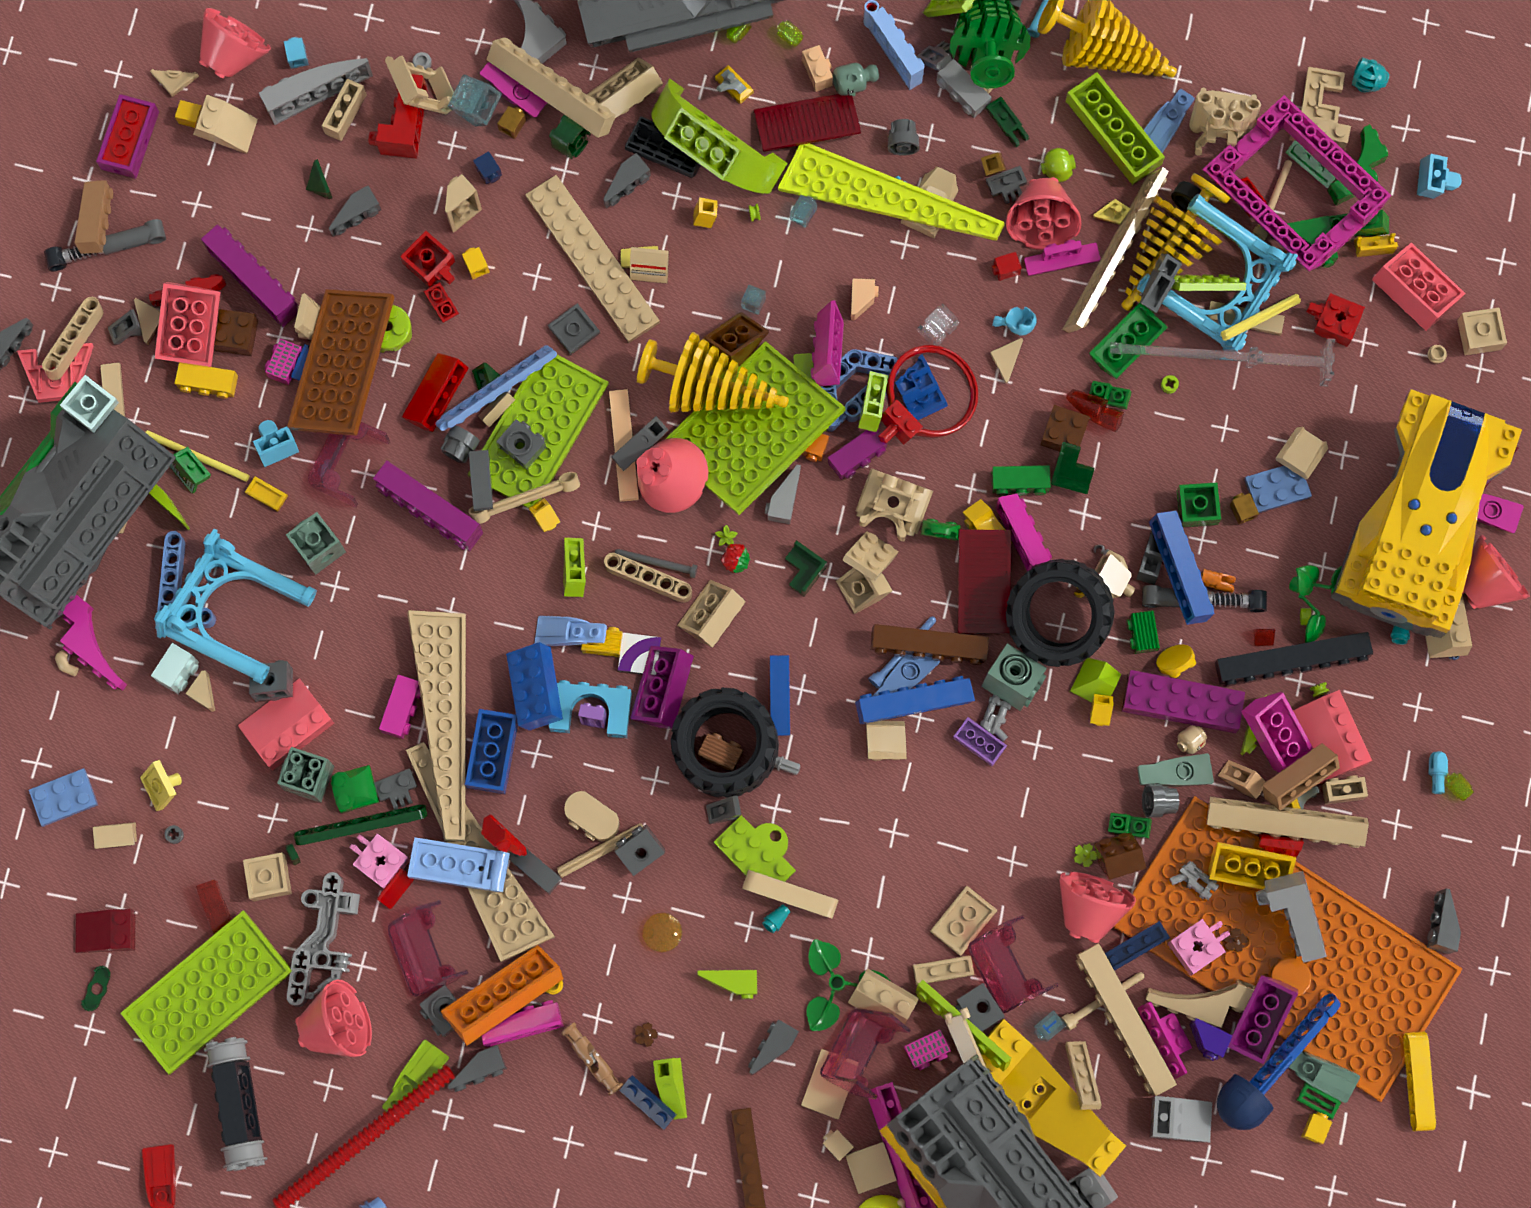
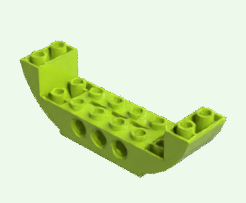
M669 79L651 112L652 120L658 130L665 136L664 138L721 180L749 191L770 194L787 162L774 153L765 157L683 99L681 94L684 88Z

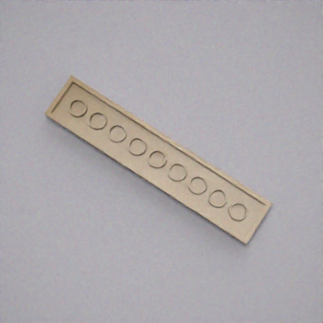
M1162 167L1147 175L1130 206L1129 213L1117 229L1062 330L1071 333L1085 328L1088 324L1090 313L1095 311L1098 306L1097 301L1099 297L1103 296L1107 290V282L1114 277L1116 266L1124 259L1123 253L1131 246L1133 235L1140 230L1142 219L1149 214V206L1154 202L1155 195H1159L1157 193L1159 188L1163 187L1167 181L1166 176L1169 171Z
M557 175L525 194L528 201L628 343L660 323V320Z

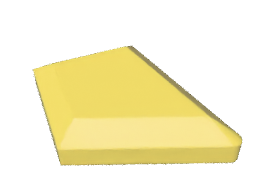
M1114 199L1096 212L1093 217L1120 225L1129 213L1130 208Z

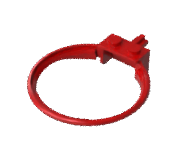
M936 345L918 346L901 355L893 365L888 376L886 387L888 407L882 413L880 420L887 428L878 435L880 441L887 444L896 436L904 445L916 435L938 438L950 435L963 428L972 418L978 402V386L969 365L955 352ZM920 353H937L951 359L962 369L970 387V404L966 414L957 424L944 430L924 429L898 400L895 401L894 381L901 365L910 357Z

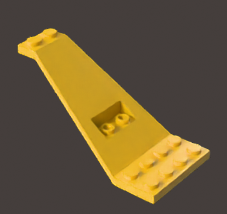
M1001 1019L987 1037L1011 1057L1009 1067L1002 1071L1000 1068H996L986 1055L981 1054L986 1068L991 1071L993 1079L1002 1085L1006 1096L1016 1103L1018 1111L1028 1118L1033 1134L1036 1137L1083 1162L1097 1176L1101 1177L1126 1145L1103 1124L1091 1109H1080L1076 1092L1026 1038L1005 1019ZM1039 1085H1041L1043 1088L1040 1093L1037 1092V1087ZM1028 1100L1030 1105L1025 1108L1024 1102Z

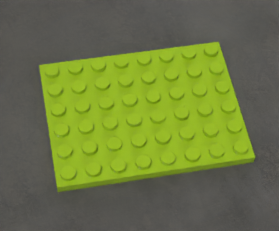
M766 341L738 368L736 378H738L739 371L743 366L748 370L746 386L751 374H755L758 377L756 389L759 388L762 380L767 383L766 392L769 393L771 388L774 387L777 389V395L788 397L789 403L786 408L774 404L772 408L766 409L767 402L763 401L760 409H754L755 398H753L749 409H742L744 395L741 397L737 410H730L731 398L725 410H718L717 401L713 410L706 411L705 402L701 411H693L666 438L686 439L699 447L708 465V481L705 482L704 486L738 515L846 411L840 402Z

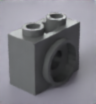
M515 419L496 442L501 450L527 470L545 450V438L538 432L534 434L526 422H519ZM520 442L525 444L522 449L515 448L516 444Z
M277 660L275 663H263L269 666L270 669L262 684L253 681L251 677L249 679V694L255 702L264 700L277 701L281 698L293 697V668L287 661Z
M647 825L636 827L631 832V836L627 839L623 837L616 843L615 853L633 876L665 853V848ZM644 848L646 854L640 856L636 853V850Z
M984 983L955 1001L957 1003L955 1008L959 1012L960 1009L967 1007L971 1016L967 1019L982 1032L1005 1017ZM978 1003H984L987 1006L985 1013L977 1011Z
M443 985L419 1004L422 1008L420 1013L426 1020L430 1018L434 1025L431 1027L438 1036L442 1034L444 1037L454 1031V1029L443 1017L441 1009L444 1005H450L456 1001V998L446 985Z

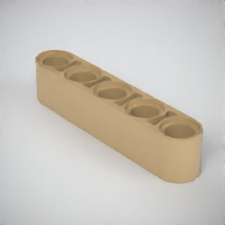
M88 297L82 302L43 360L42 367L50 380H58L63 376L103 316V309L97 298Z
M609 553L604 559L606 570L613 575L681 603H686L692 598L691 586L682 580L616 553ZM611 560L618 561L615 567H610L608 563ZM628 567L636 569L633 574H627L625 571ZM646 574H651L653 579L647 582L643 580V577ZM667 581L671 583V586L668 589H663L661 584ZM681 589H687L689 591V593L686 596H680L678 594L679 590Z
M748 870L742 889L829 918H833L838 903L837 899Z

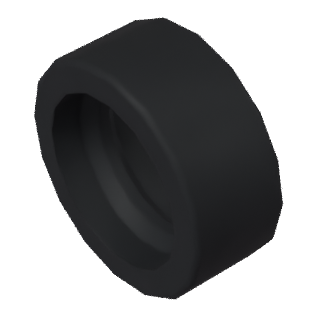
M1182 181L1174 189L1171 197L1179 208L1187 212V207L1195 195L1200 194L1202 190L1190 182Z

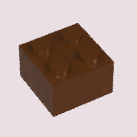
M219 309L214 351L252 356L258 326L256 315Z
M1054 405L1040 445L1060 452L1062 442L1080 446L1090 417Z
M1122 833L1118 837L1102 839L1094 844L1099 866L1109 880L1147 869L1142 847L1132 833Z

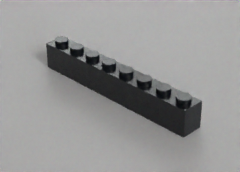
M1369 632L1220 658L1215 661L1219 685L1225 684L1226 687L1236 685L1239 681H1244V683L1256 681L1255 678L1263 677V680L1274 678V675L1277 674L1289 676L1294 671L1299 670L1301 673H1306L1316 667L1322 670L1330 668L1333 664L1345 666L1350 664V661L1357 660V663L1366 662L1374 653Z

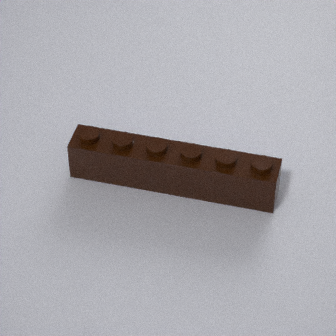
M874 624L871 633L870 650H874L876 654L891 652L894 653V656L904 657L905 654L913 655V658L924 659L926 656L932 657V660L935 661L951 659L953 663L969 661L971 665H981V663L987 660L989 637Z

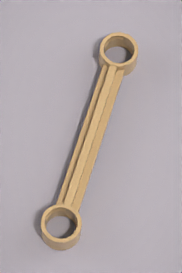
M564 473L557 481L495 502L491 510L474 511V507H471L469 515L473 520L482 524L488 521L492 515L562 490L564 492L574 491L580 486L577 473Z

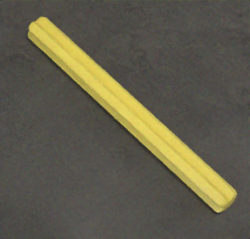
M1294 294L1227 328L1220 333L1222 340L1227 341L1301 302L1299 295Z

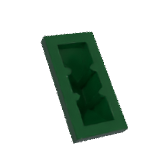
M316 159L313 162L306 190L324 198L332 199L333 197L320 163Z
M482 363L472 370L478 391L501 376L487 363Z

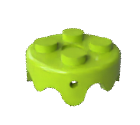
M396 305L392 306L388 323H391L393 327L390 331H385L380 349L381 353L389 350H400L407 342H410L412 337L409 316L402 308Z

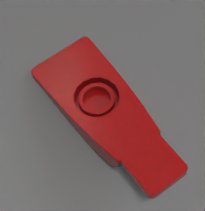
M174 1145L143 1148L145 1186L151 1208H174L176 1196Z

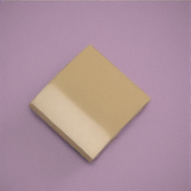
M884 1142L845 1155L858 1194L897 1181Z

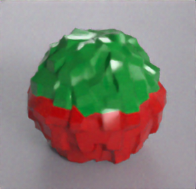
M729 544L720 560L726 570L732 573L742 572L748 568L749 561L751 560L749 553L743 544Z

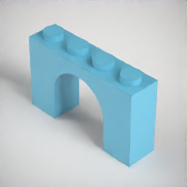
M559 680L557 687L563 720L549 724L550 732L570 733L571 715L574 706L584 698L595 697L602 700L609 708L608 737L627 738L632 696L631 689L621 685L616 686V688H609L607 684L589 686V683L578 682V685L570 684V681Z

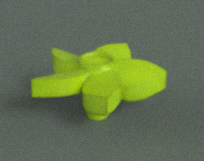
M727 525L724 527L723 532H715V535L721 538L719 546L725 543L727 545L734 544L733 538L738 534L734 531L730 532Z

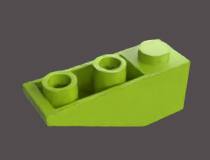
M681 1058L653 1061L655 1081L661 1101L677 1114L674 1119L687 1118Z

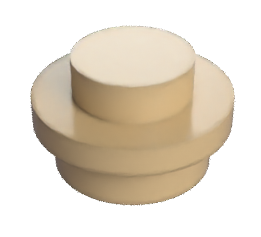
M1433 345L1428 350L1427 356L1431 362L1439 364L1446 359L1447 352L1441 345Z

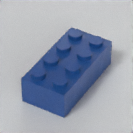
M538 642L507 653L518 726L530 731L563 720L551 647Z
M479 709L465 781L467 789L506 794L518 728L515 714Z

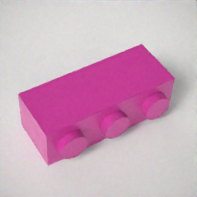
M397 675L379 727L381 733L401 739L408 735L411 724H409L411 716L414 717L417 711V706H415L417 698H421L419 682L417 680Z

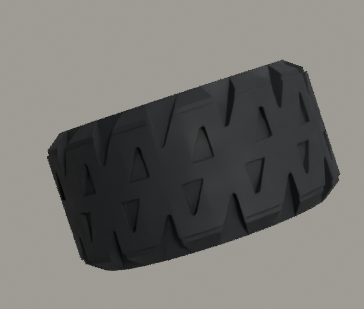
M1049 560L1040 563L1026 572L1011 590L1006 610L1007 627H1009L1010 636L1016 646L1020 647L1023 653L1035 662L1039 661L1046 666L1054 667L1071 666L1091 657L1110 634L1115 613L1114 600L1110 588L1105 584L1104 579L1094 569L1087 567L1086 564L1075 560ZM1050 582H1066L1074 585L1085 594L1090 603L1092 617L1090 627L1083 637L1069 643H1057L1044 638L1035 629L1030 617V603L1034 593L1042 585Z
M722 687L721 689H710L699 693L698 697L690 699L681 708V713L676 716L671 730V750L675 763L681 773L695 788L714 797L724 796L728 798L731 796H741L746 792L753 791L763 783L765 778L769 777L775 766L776 758H778V733L765 706L755 697L735 688ZM725 713L736 714L748 720L755 728L756 747L752 757L744 766L732 772L719 773L706 769L697 761L694 752V741L699 728L713 716Z

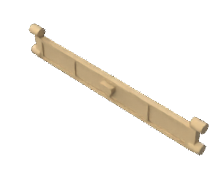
M967 1007L960 1009L961 1014L954 1017L951 1012L945 1014L946 1024L963 1063L977 1054L979 1056L978 1060L986 1067L966 1021L967 1018L971 1017Z

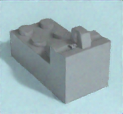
M1300 871L1265 880V889L1256 892L1258 904H1270L1271 912L1284 909L1286 919L1289 922L1292 939H1294L1297 957L1301 956L1303 963L1327 957L1304 872Z

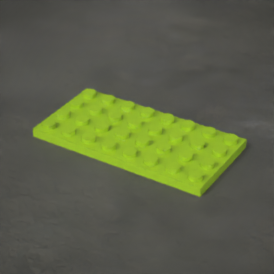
M559 355L543 365L539 371H535L527 376L513 397L515 401L505 410L482 449L489 452L492 489L509 498L551 483L605 392L609 382ZM515 419L519 422H526L534 434L538 432L545 438V450L527 470L501 450L496 442ZM520 442L516 444L515 448L522 449L525 444ZM542 498L525 503L522 506L530 508L541 501Z
M243 910L123 1010L121 1015L165 1071L171 1075L202 1049L206 1043H209L289 976L292 970L254 921Z

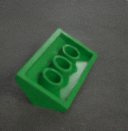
M1139 303L1089 355L1101 370L1117 379L1168 327L1147 307Z

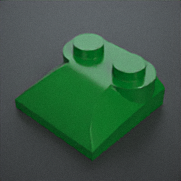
M370 765L345 772H337L332 775L331 785L340 813H347L379 803Z

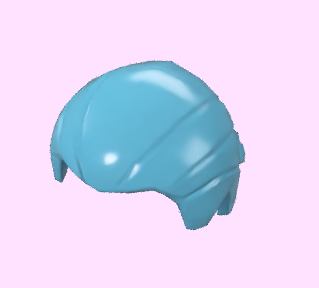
M1014 307L1006 317L995 316L992 326H1007L1014 334L1022 336L1029 334L1035 328L1037 318L1027 307H1024V309Z

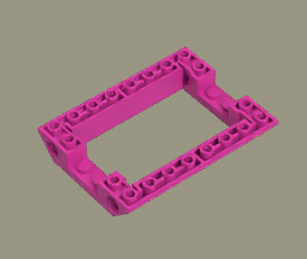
M1285 95L1257 119V125L1236 146L1232 147L1229 145L1203 168V171L1284 249L1291 254H1297L1296 260L1308 271L1325 263L1373 219L1391 197L1389 192ZM1282 128L1359 199L1350 207V212L1326 235L1322 233L1315 239L1311 247L1234 174L1238 168Z

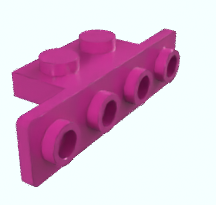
M1068 240L1061 245L1049 244L1043 249L1042 254L1024 258L1028 276L1100 261L1097 243L1081 245L1080 240Z
M1152 1002L1138 1007L1140 1016L1173 1078L1177 1079L1187 1074L1179 1054L1191 1049L1192 1046L1176 1015L1171 1013L1160 1019Z

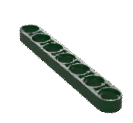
M420 804L295 832L293 836L296 845H306L421 820L427 817L428 814L426 806Z

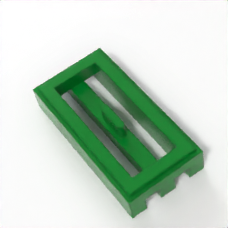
M1306 1082L1296 1101L1314 1111L1327 1115L1331 1120H1333L1341 1104V1101ZM1307 1089L1331 1101L1335 1106L1333 1107L1307 1093ZM1303 1096L1331 1110V1114L1303 1099Z

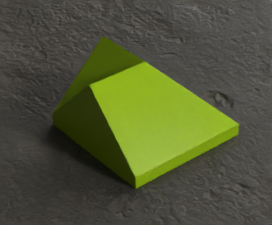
M1087 658L1070 692L1090 702L1093 701L1094 694L1111 696L1121 674L1107 662Z

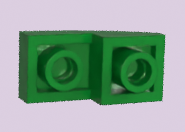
M1093 381L1088 399L1127 410L1132 392L1130 389L1113 387L1110 383Z
M1111 813L1108 832L1114 834L1132 833L1134 837L1149 839L1152 820L1150 818L1133 817L1127 814Z

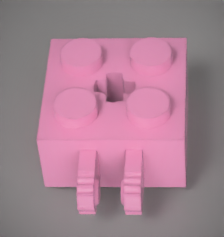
M378 833L371 842L360 834L358 835V840L367 845L363 852L356 845L351 844L349 847L359 855L353 865L383 889L398 870L404 869L410 862V859ZM385 858V865L380 864L378 866V861Z
M1202 919L1167 943L1190 976L1226 952L1219 942L1228 937L1230 933L1228 931L1224 932L1217 939L1212 933L1223 925L1221 921L1209 928ZM1194 943H1196V945L1199 944L1200 952H1198V950H1193V947L1195 946Z

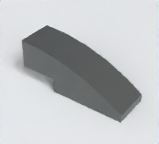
M1162 253L1147 281L1140 303L1154 313H1157L1175 282L1174 277L1182 263L1169 254Z
M488 450L470 451L469 460L474 511L493 509L489 452Z
M1151 530L1136 580L1155 585L1163 560Z
M527 848L526 856H519L510 852L509 860L549 895L562 881L554 871Z

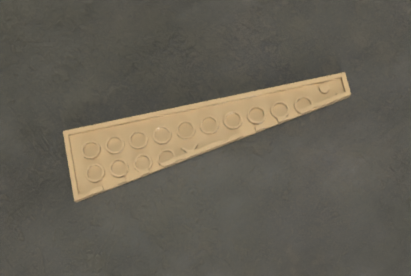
M408 610L407 615L444 841H464L466 614Z
M423 742L407 749L406 752L442 830L430 751ZM465 804V840L447 841V843L496 850L482 836L481 826ZM508 867L502 893L468 888L501 962L555 937Z

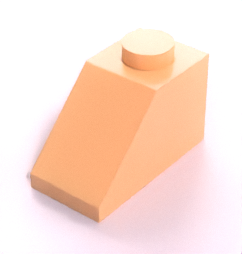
M875 279L852 280L851 320H856L874 304V298L878 297L879 286H875Z
M1228 760L1218 775L1241 793L1255 799L1258 798L1263 790L1262 785L1265 784L1263 778L1256 771Z

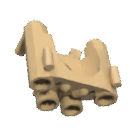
M1201 88V91L1196 96L1189 123L1190 129L1193 132H1204L1195 142V154L1201 155L1202 147L1207 142L1215 143L1216 137L1226 138L1227 145L1236 146L1240 141L1239 137L1243 138L1256 125L1261 107L1260 101L1256 99L1257 96L1255 94L1250 97L1236 93L1206 91V88Z
M871 468L855 510L857 512L856 516L860 517L859 525L865 527L877 517H886L895 523L898 540L905 541L906 534L914 537V534H917L933 491ZM891 496H896L899 499V505L895 508L888 505V499Z

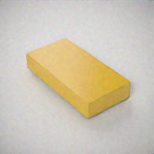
M256 476L245 491L247 495L277 512L288 497L284 492Z

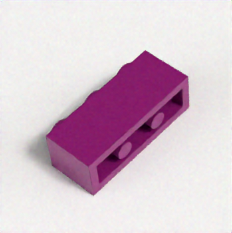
M866 430L828 457V464L841 480L845 477L847 479L852 477L856 473V469L866 467L871 462L870 459L875 456L879 457L886 452L887 444L880 441L878 437L880 432L878 430L877 432Z

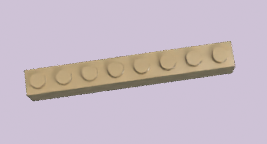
M501 38L492 42L487 61L597 138L609 134L616 116L609 108L600 105L593 97L587 96L580 88L573 86L566 78L554 73L553 69L541 64L537 58L528 55L524 49L514 45L511 40Z
M1210 797L1207 813V825L1215 829L1227 827L1237 832L1249 830L1253 834H1261L1263 832L1269 833V835L1274 837L1285 835L1291 839L1307 838L1312 842H1320L1322 840L1328 841V843L1333 845L1344 843L1354 848L1365 846L1369 825L1368 819L1364 817L1284 807L1279 811L1273 805Z
M1095 944L1076 954L1077 960L1075 962L1078 968L1086 973L1087 977L1085 980L1088 986L1094 988L1097 993L1095 998L1100 1006H1104L1106 1010L1104 1014L1110 1024L1113 1022L1116 1028L1114 1033L1119 1041L1122 1040L1126 1046L1124 1051L1128 1058H1132L1136 1065L1133 1067L1138 1076L1143 1077L1145 1081L1143 1085L1147 1093L1158 1096L1176 1086L1177 1084L1100 944Z

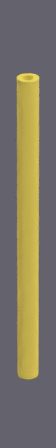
M147 430L145 432L159 444L177 452L186 448ZM191 450L200 462L245 482L248 481L250 475Z

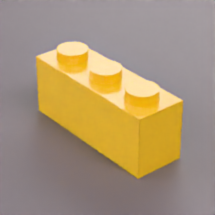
M179 362L175 385L180 391L185 393L197 391L200 395L209 396V394H216L219 398L228 399V397H234L238 375L232 370Z

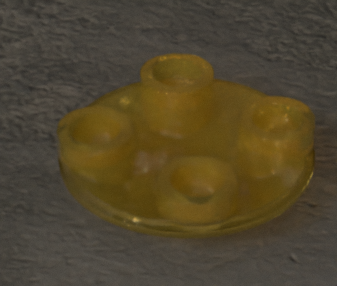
M657 913L651 916L643 928V938L646 944L657 952L664 953L674 949L682 937L680 922L668 913Z

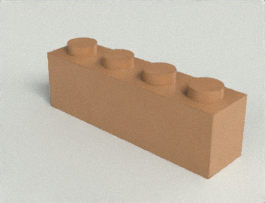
M106 180L84 182L75 237V245L81 254L102 253L103 246L106 244L105 233L109 227L108 214L111 213L110 201L113 199V189L109 187Z
M1321 743L1302 758L1297 759L1292 765L1283 769L1272 779L1266 781L1262 785L1264 798L1279 811L1340 769L1338 755Z

